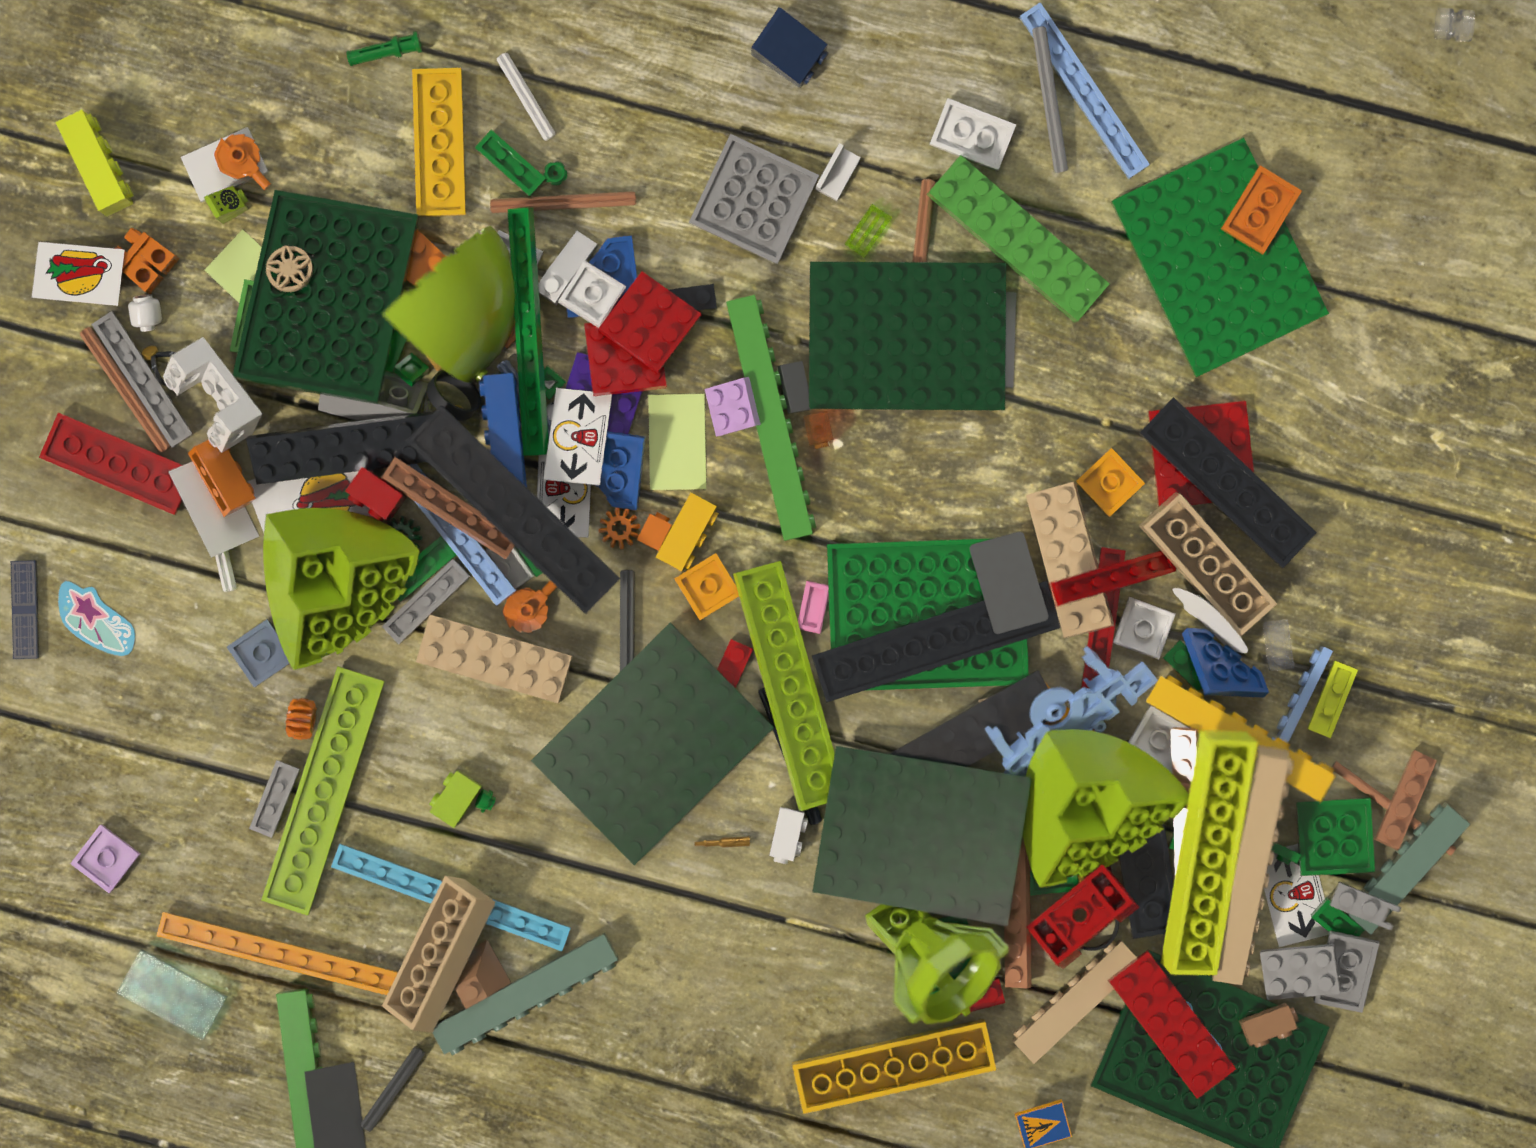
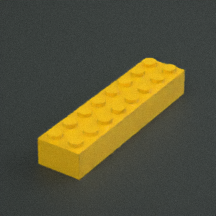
M1170 675L1167 678L1160 676L1146 701L1148 704L1190 728H1197L1199 733L1200 730L1247 732L1258 742L1257 748L1262 746L1288 750L1289 759L1293 760L1291 775H1286L1285 782L1322 803L1336 779V776L1332 774L1333 768L1323 762H1320L1319 765L1311 762L1312 756L1298 749L1297 753L1289 749V743L1279 737H1276L1275 741L1267 737L1269 732L1256 724L1251 728L1246 725L1247 720L1237 713L1233 712L1230 716L1224 712L1226 708L1211 699L1210 703L1202 700L1204 695L1190 687L1187 691L1181 688L1183 683Z
M984 1019L792 1062L803 1114L996 1070Z

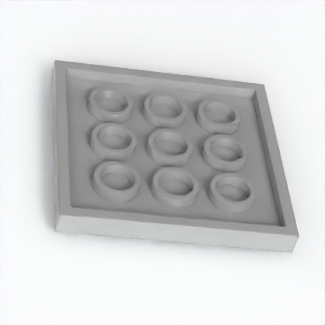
M730 134L689 224L778 265L819 175Z

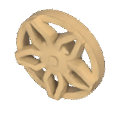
M283 246L269 257L266 264V273L269 281L275 288L284 292H294L308 284L313 274V264L304 250L295 246ZM286 252L290 254L289 259H285ZM293 252L300 253L303 256H298L294 259ZM280 254L282 262L279 260H275V258ZM305 260L301 265H298V261ZM272 265H280L277 269L271 267ZM308 265V273L305 277L300 270ZM271 271L278 274L276 282L272 278ZM300 275L303 281L297 279L296 277ZM284 277L285 280L280 284L281 278ZM290 280L298 284L292 287H285Z

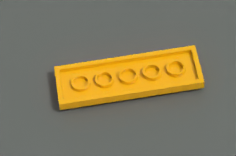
M462 68L412 69L416 214L419 217L466 216Z

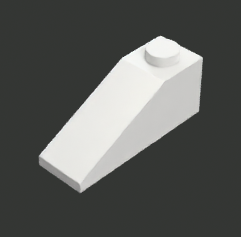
M576 231L538 283L539 294L557 305L558 300L584 260H588L597 244Z

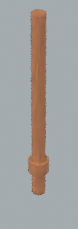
M1336 761L1331 768L1334 769V772L1385 809H1388L1391 802L1390 799ZM1413 817L1409 826L1415 830L1421 822ZM1451 845L1446 853L1451 856L1455 852L1456 847Z

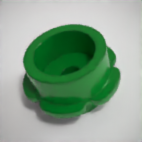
M558 161L548 163L544 168L545 173L543 174L546 178L545 181L550 182L554 186L562 184V181L566 180L568 175L564 164ZM554 171L558 172L556 176L553 175Z
M482 789L479 793L475 807L480 809L481 813L492 809L496 797L493 796V791Z

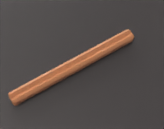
M923 179L921 182L913 262H927L934 201L926 194L936 184L931 179Z
M635 192L492 199L490 201V210L492 213L508 212L507 209L534 207V211L632 206L636 204Z
M91 327L80 332L81 338L159 452L168 450L171 446L96 333Z

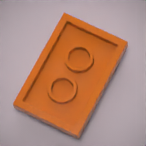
M1260 165L1221 230L1263 255L1302 190Z

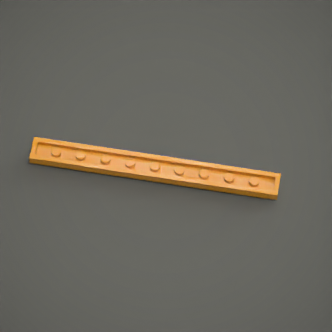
M168 912L162 913L157 932L158 937L383 995L388 994L398 974L394 970Z

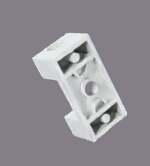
M204 337L171 355L163 375L166 386L171 390L173 389L178 396L202 382L205 392L212 395L217 402L220 411L215 414L213 419L215 422L207 432L208 439L214 447H217L222 453L253 434L262 413Z

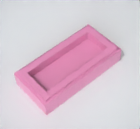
M806 581L798 619L800 630L821 633L829 596L828 585Z

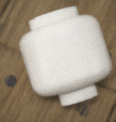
M151 294L135 296L133 301L128 304L131 325L140 327V331L155 330V325L162 321L160 302L158 299L153 298Z

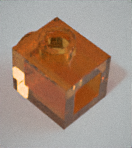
M828 411L803 416L809 446L814 445L815 449L829 447V442H832L834 439Z

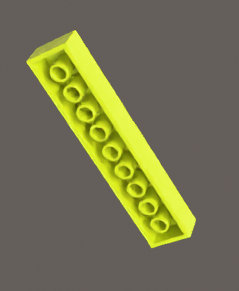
M1200 730L1161 957V964L1171 974L1217 975L1258 744L1247 732Z

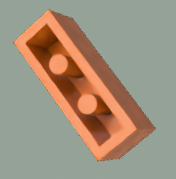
M206 440L194 446L188 452L189 457L224 517L249 505L255 499L253 487L244 479L241 466L232 458L230 448L221 453L209 440Z

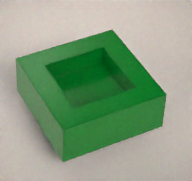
M411 352L394 367V372L412 387L429 372V367Z

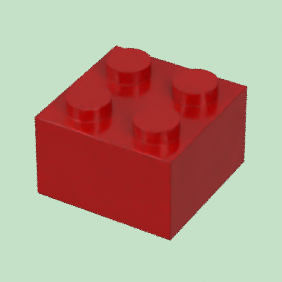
M361 467L345 490L350 494L347 499L359 507L363 508L365 505L370 508L368 513L381 522L384 519L391 521L390 519L394 517L407 498L364 467Z

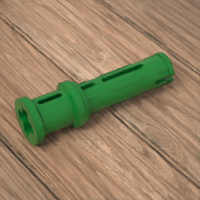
M414 31L412 35L400 38L394 36L391 38V41L346 51L349 65L353 66L394 55L400 58L406 53L415 51L421 53L422 45L418 32Z

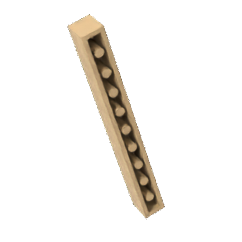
M1262 746L1257 748L1217 975H1212L1213 981L1242 985L1244 977L1249 975L1250 962H1247L1248 956L1253 955L1255 941L1252 940L1253 932L1257 933L1259 928L1258 910L1262 911L1264 896H1261L1262 889L1267 888L1269 874L1266 873L1267 865L1271 866L1273 862L1274 852L1271 851L1272 843L1277 842L1278 828L1275 827L1277 820L1281 821L1283 806L1280 804L1282 797L1286 798L1288 783H1285L1286 775H1291L1293 760L1289 759L1288 750Z

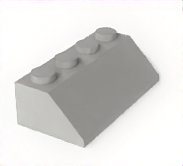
M385 372L379 404L320 394L318 410L356 421L421 413L428 383L418 381L411 387L398 375Z

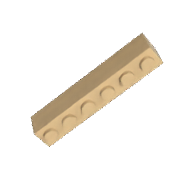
M1120 939L1117 942L1113 940L1103 949L1105 953L1099 959L1094 957L1085 966L1087 970L1081 976L1079 974L1073 976L1067 983L1069 987L1063 993L1060 990L1049 999L1051 1004L1046 1009L1041 1007L1031 1016L1033 1021L1027 1026L1021 1025L1013 1033L1015 1038L1012 1041L1033 1064L1114 990L1108 979L1137 958Z

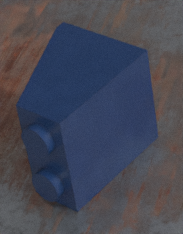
M778 7L752 45L751 55L800 88L803 83L807 85L815 73L812 69L817 63L821 65L827 57L828 52L826 49L828 44L785 10Z

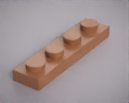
M1416 750L1412 751L1374 840L1395 850L1400 848L1437 760Z

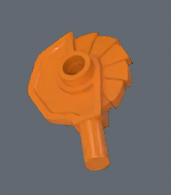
M232 134L226 140L221 138L214 153L220 172L237 180L249 176L264 191L268 189L271 183L257 166L258 162H260V149L254 143L255 140L246 137L245 134L235 136Z
M550 580L541 590L535 591L526 587L512 594L507 599L503 609V614L509 628L513 626L517 631L533 633L534 630L542 628L541 625L548 618V605L546 606V601L557 586Z

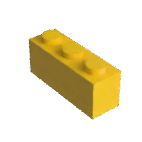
M690 493L656 558L681 572L684 568L689 569L695 559V556L691 555L696 546L699 548L702 546L707 536L703 533L707 525L712 526L719 514L715 512L717 506Z

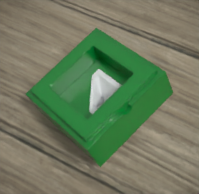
M547 365L544 368L546 397L550 400L555 395L556 388H561L566 383V380Z

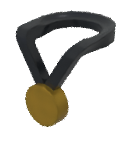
M148 346L142 351L143 358L151 360L156 380L166 386L158 371L156 357L171 358V355L176 352H158L156 346Z

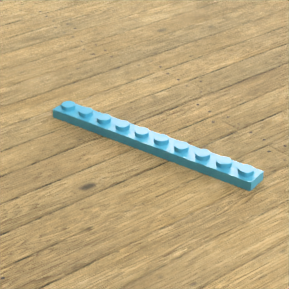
M341 843L331 865L332 868L430 904L442 883V880ZM494 900L496 903L485 924L563 951L571 927Z

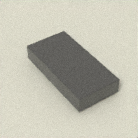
M803 362L777 366L788 414L811 410L809 407V388Z

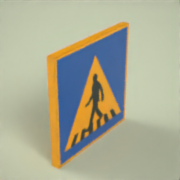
M1062 1099L1015 1113L1024 1148H1037L1072 1137Z

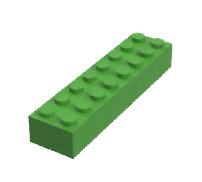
M962 155L955 160L926 194L1074 323L1079 321L1110 284Z

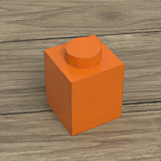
M659 512L655 516L649 514L637 541L659 551L673 526L668 523L670 518Z

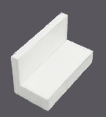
M839 143L816 185V190L838 201L861 157L844 149V145Z

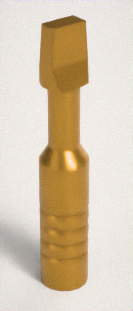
M750 836L695 842V846H720L722 848L750 846Z

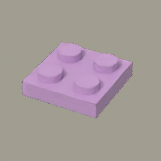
M749 377L705 389L716 437L761 425Z
M100 824L70 864L110 894L141 853Z

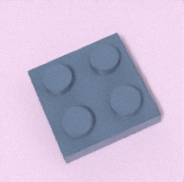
M266 619L227 646V649L253 687H257L290 664L280 644L277 632L269 619Z

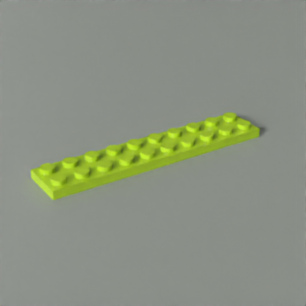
M778 561L734 573V580L798 809L803 811L827 804L835 753L782 563Z
M337 666L261 901L307 916L310 914L385 681Z

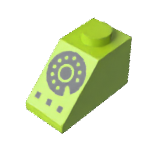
M234 186L204 197L215 218L222 224L249 210L245 204L249 202L242 189L237 190Z

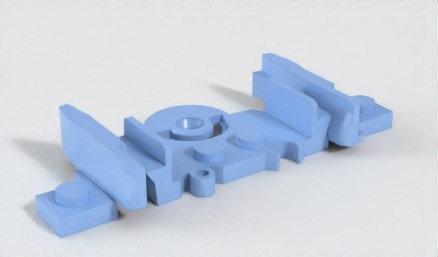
M1088 646L1085 647L1083 650L1086 655L1082 658L1100 674L1091 681H1088L1087 678L1083 679L1089 688L1083 687L1074 694L1068 689L1061 687L1051 688L1042 692L1034 700L1030 709V719L1034 726L1025 734V738L1018 731L1016 734L1019 739L1011 746L1004 740L997 727L992 729L990 726H987L985 728L991 741L1004 756L1002 765L1006 771L1003 773L1026 777L1032 756L1047 731L1071 729L1092 731L1094 729L1096 732H1103L1106 729L1104 720H1110L1120 712L1116 706V696L1121 693L1129 704L1133 706L1140 695L1157 683V678L1143 661L1126 675L1122 676L1118 670L1114 671L1107 668L1092 649ZM1067 700L1069 701L1070 710L1063 721L1055 725H1046L1041 722L1044 719L1050 722L1059 720L1066 711L1064 703ZM1055 709H1059L1055 714H1052Z

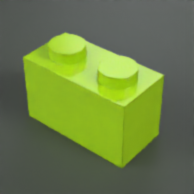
M459 770L455 774L452 772L448 774L443 782V785L446 786L441 795L436 793L429 803L432 806L430 813L453 828L458 825L483 787Z

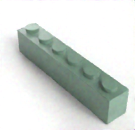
M1446 802L1442 806L1440 804L1436 805L1430 812L1431 818L1426 824L1420 823L1413 832L1415 836L1409 842L1404 841L1396 851L1399 854L1393 860L1388 859L1380 868L1382 873L1376 879L1372 877L1364 886L1365 892L1398 905L1469 827L1470 823ZM1348 913L1369 934H1372L1379 927V925Z

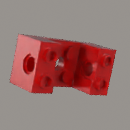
M1102 864L1026 926V928L1058 967L1064 969L1082 955L1079 950L1114 920L1121 923L1136 911L1139 906L1113 873ZM1081 908L1085 909L1087 912L1086 919L1083 922H1076L1074 919L1075 911Z

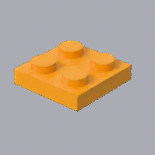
M1112 448L1075 481L1108 517L1117 511L1145 484Z
M716 553L674 578L699 620L739 597L735 583Z

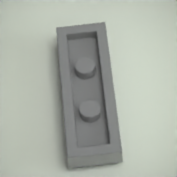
M276 760L249 829L273 838L300 772L299 768Z

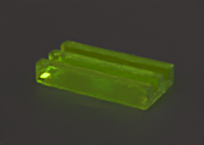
M871 204L844 245L865 258L892 217L874 204ZM872 212H875L876 216L874 217L870 225L867 227V229L865 230L857 244L853 245L852 241L855 239V237L857 236V234L859 233L867 219L870 217ZM880 217L884 218L885 220L864 251L859 249Z

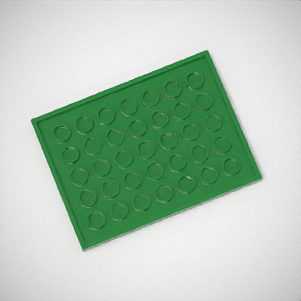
M1245 138L1239 139L1111 201L1195 378L1329 314L1285 221L1263 255L1221 230L1258 169V165Z
M990 539L827 544L831 649L984 601L970 553V546ZM1027 639L868 690L1012 685L1029 675Z

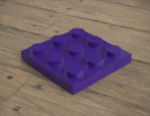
M577 352L566 389L592 391L588 355ZM642 391L612 394L607 431L629 434Z

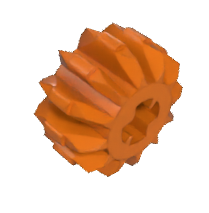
M615 508V517H613L610 511H607L606 515L610 518L609 522L605 519L600 520V523L607 525V528H600L599 533L608 532V535L604 536L602 541L606 542L613 538L610 543L611 548H614L616 542L619 541L620 549H624V540L632 546L633 542L629 538L630 535L635 538L639 536V534L632 532V529H639L641 527L640 524H631V522L637 519V516L633 515L627 519L629 509H625L623 516H620V509ZM616 522H621L623 526H626V532L622 531L623 535H618V532L613 531V526H617Z
M304 698L292 699L288 706L285 730L288 737L297 740L310 739L312 737L317 717V708L314 701Z

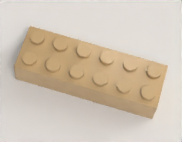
M1071 482L1027 494L1026 498L1049 583L1099 569L1076 483ZM1106 593L1058 607L1055 603L1063 637L1066 639L1114 626Z
M1175 492L1139 524L1141 529L1201 597L1227 620L1240 637L1277 605L1273 598L1180 493Z
M429 615L416 662L560 703L573 656L435 615Z
M444 876L382 1007L413 1031L433 1033L496 902L465 879Z

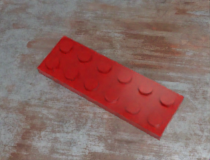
M57 414L39 458L173 515L177 514L182 498L169 471L183 465L64 414Z
M1147 950L1108 979V982L1197 1099L1236 1070L1235 1066Z

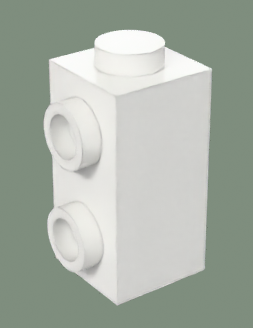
M780 807L769 856L774 857V862L788 864V860L794 861L795 856H800L803 842H798L800 832L805 833L808 818H804V812Z

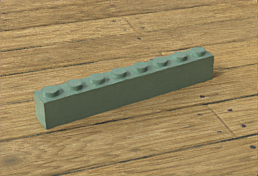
M604 932L512 982L467 1009L465 1008L437 1023L433 1035L444 1055L448 1052L454 1055L465 1049L463 1044L470 1040L474 1044L487 1037L485 1032L492 1028L496 1032L508 1025L507 1020L513 1017L518 1020L530 1013L529 1008L535 1005L541 1008L550 1003L551 996L557 993L560 996L567 994L573 990V984L579 981L582 985L595 978L593 975L595 972L601 969L603 973L616 967L615 962L618 961L619 957Z

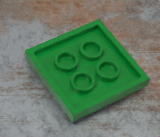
M1371 798L1323 800L1322 803L1319 801L1296 802L1299 854H1301L1299 859L1300 876L1375 872Z

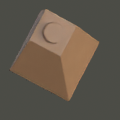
M488 940L473 948L454 987L466 1009L511 983Z

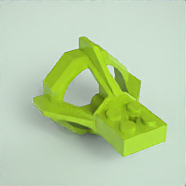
M880 904L865 915L870 929L895 954L894 1004L912 1023L917 1022L919 1019H922L926 1024L952 1021L961 1013L965 1017L971 1013L969 1007L984 996L1001 968L999 959L1009 952L1008 946L990 928L941 922L925 911ZM972 955L962 973L953 980L948 971L957 963ZM936 985L940 991L930 995Z

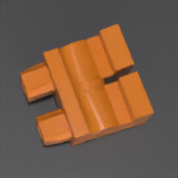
M131 228L124 237L132 246L127 252L124 251L122 272L142 290L151 294L164 279L151 267L154 266L167 275L180 258L145 232L141 233ZM117 246V247H115L114 249H122V248H121L120 246Z

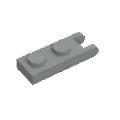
M1338 882L1329 904L1334 908L1389 930H1392L1394 927L1391 923L1385 922L1390 909L1395 912H1400L1401 907L1341 882Z

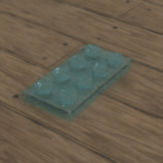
M143 949L139 951L117 991V994L202 1041L208 1034L228 997Z

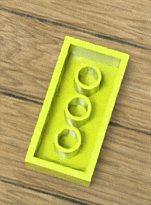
M81 109L55 122L98 211L108 217L133 205L131 197L134 194L129 184L125 183L120 177L123 171L119 163L110 156V153L113 152L107 139H104L99 134L102 128L97 118Z

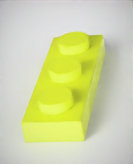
M1333 661L1308 724V730L1328 738L1332 737L1357 674V669Z

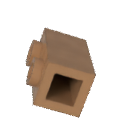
M1286 1003L1239 1020L1247 1043L1250 1046L1255 1045L1256 1048L1268 1044V1039L1278 1036V1039H1282L1292 1035V1030L1297 1029L1295 1022L1299 1021L1294 1007L1289 1008V1005Z

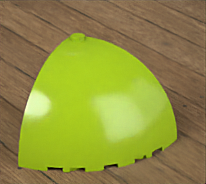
M492 226L483 228L481 235L477 232L470 239L459 245L454 250L456 252L454 255L450 254L443 258L433 267L435 271L432 273L428 272L418 280L416 284L417 289H411L409 292L404 293L383 314L404 336L437 365L466 383L473 382L474 380L479 382L483 376H486L488 373L486 368L496 359L506 345L515 324V292L510 252Z
M301 508L266 514L263 562L267 597L280 644L293 670L323 662L322 658L336 652L337 655L342 653L343 649L355 640L357 643L372 632L370 628L379 619L383 621L395 607L393 605L394 601L406 591L405 583L409 576H413L417 565L419 549L412 541L388 524L350 511L329 508Z
M1090 730L1047 731L1035 750L1026 773V777H1030L1032 780L1023 829L1026 853L1039 887L1066 883L1067 877L1077 874L1085 877L1102 864L1108 867L1119 861L1117 856L1125 853L1127 850L1133 853L1147 843L1145 838L1160 833L1164 829L1162 824L1170 816L1171 818H1176L1188 803V792L1179 780L1158 760L1124 740Z

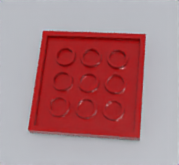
M1246 401L1185 407L1254 473ZM1160 410L1148 411L1149 422ZM1151 445L1158 507L1175 492L1180 493L1190 505L1212 503Z

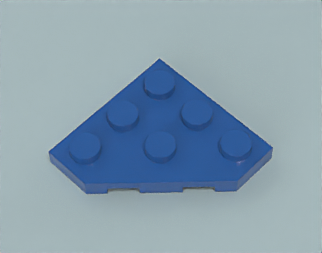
M632 235L607 238L589 262L626 286L617 303L637 278ZM567 308L568 318L580 317Z
M607 431L600 485H596V487L601 489L612 507L631 510L638 509L645 436Z
M1186 628L1182 635L1204 695L1264 698L1269 693L1262 672L1255 666L1252 668L1248 667L1240 660L1242 656L1228 645L1224 647L1213 639L1214 634L1209 630Z

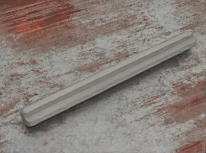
M1044 26L1035 27L1032 32L1053 167L1056 173L1065 172L1068 170L1047 31Z

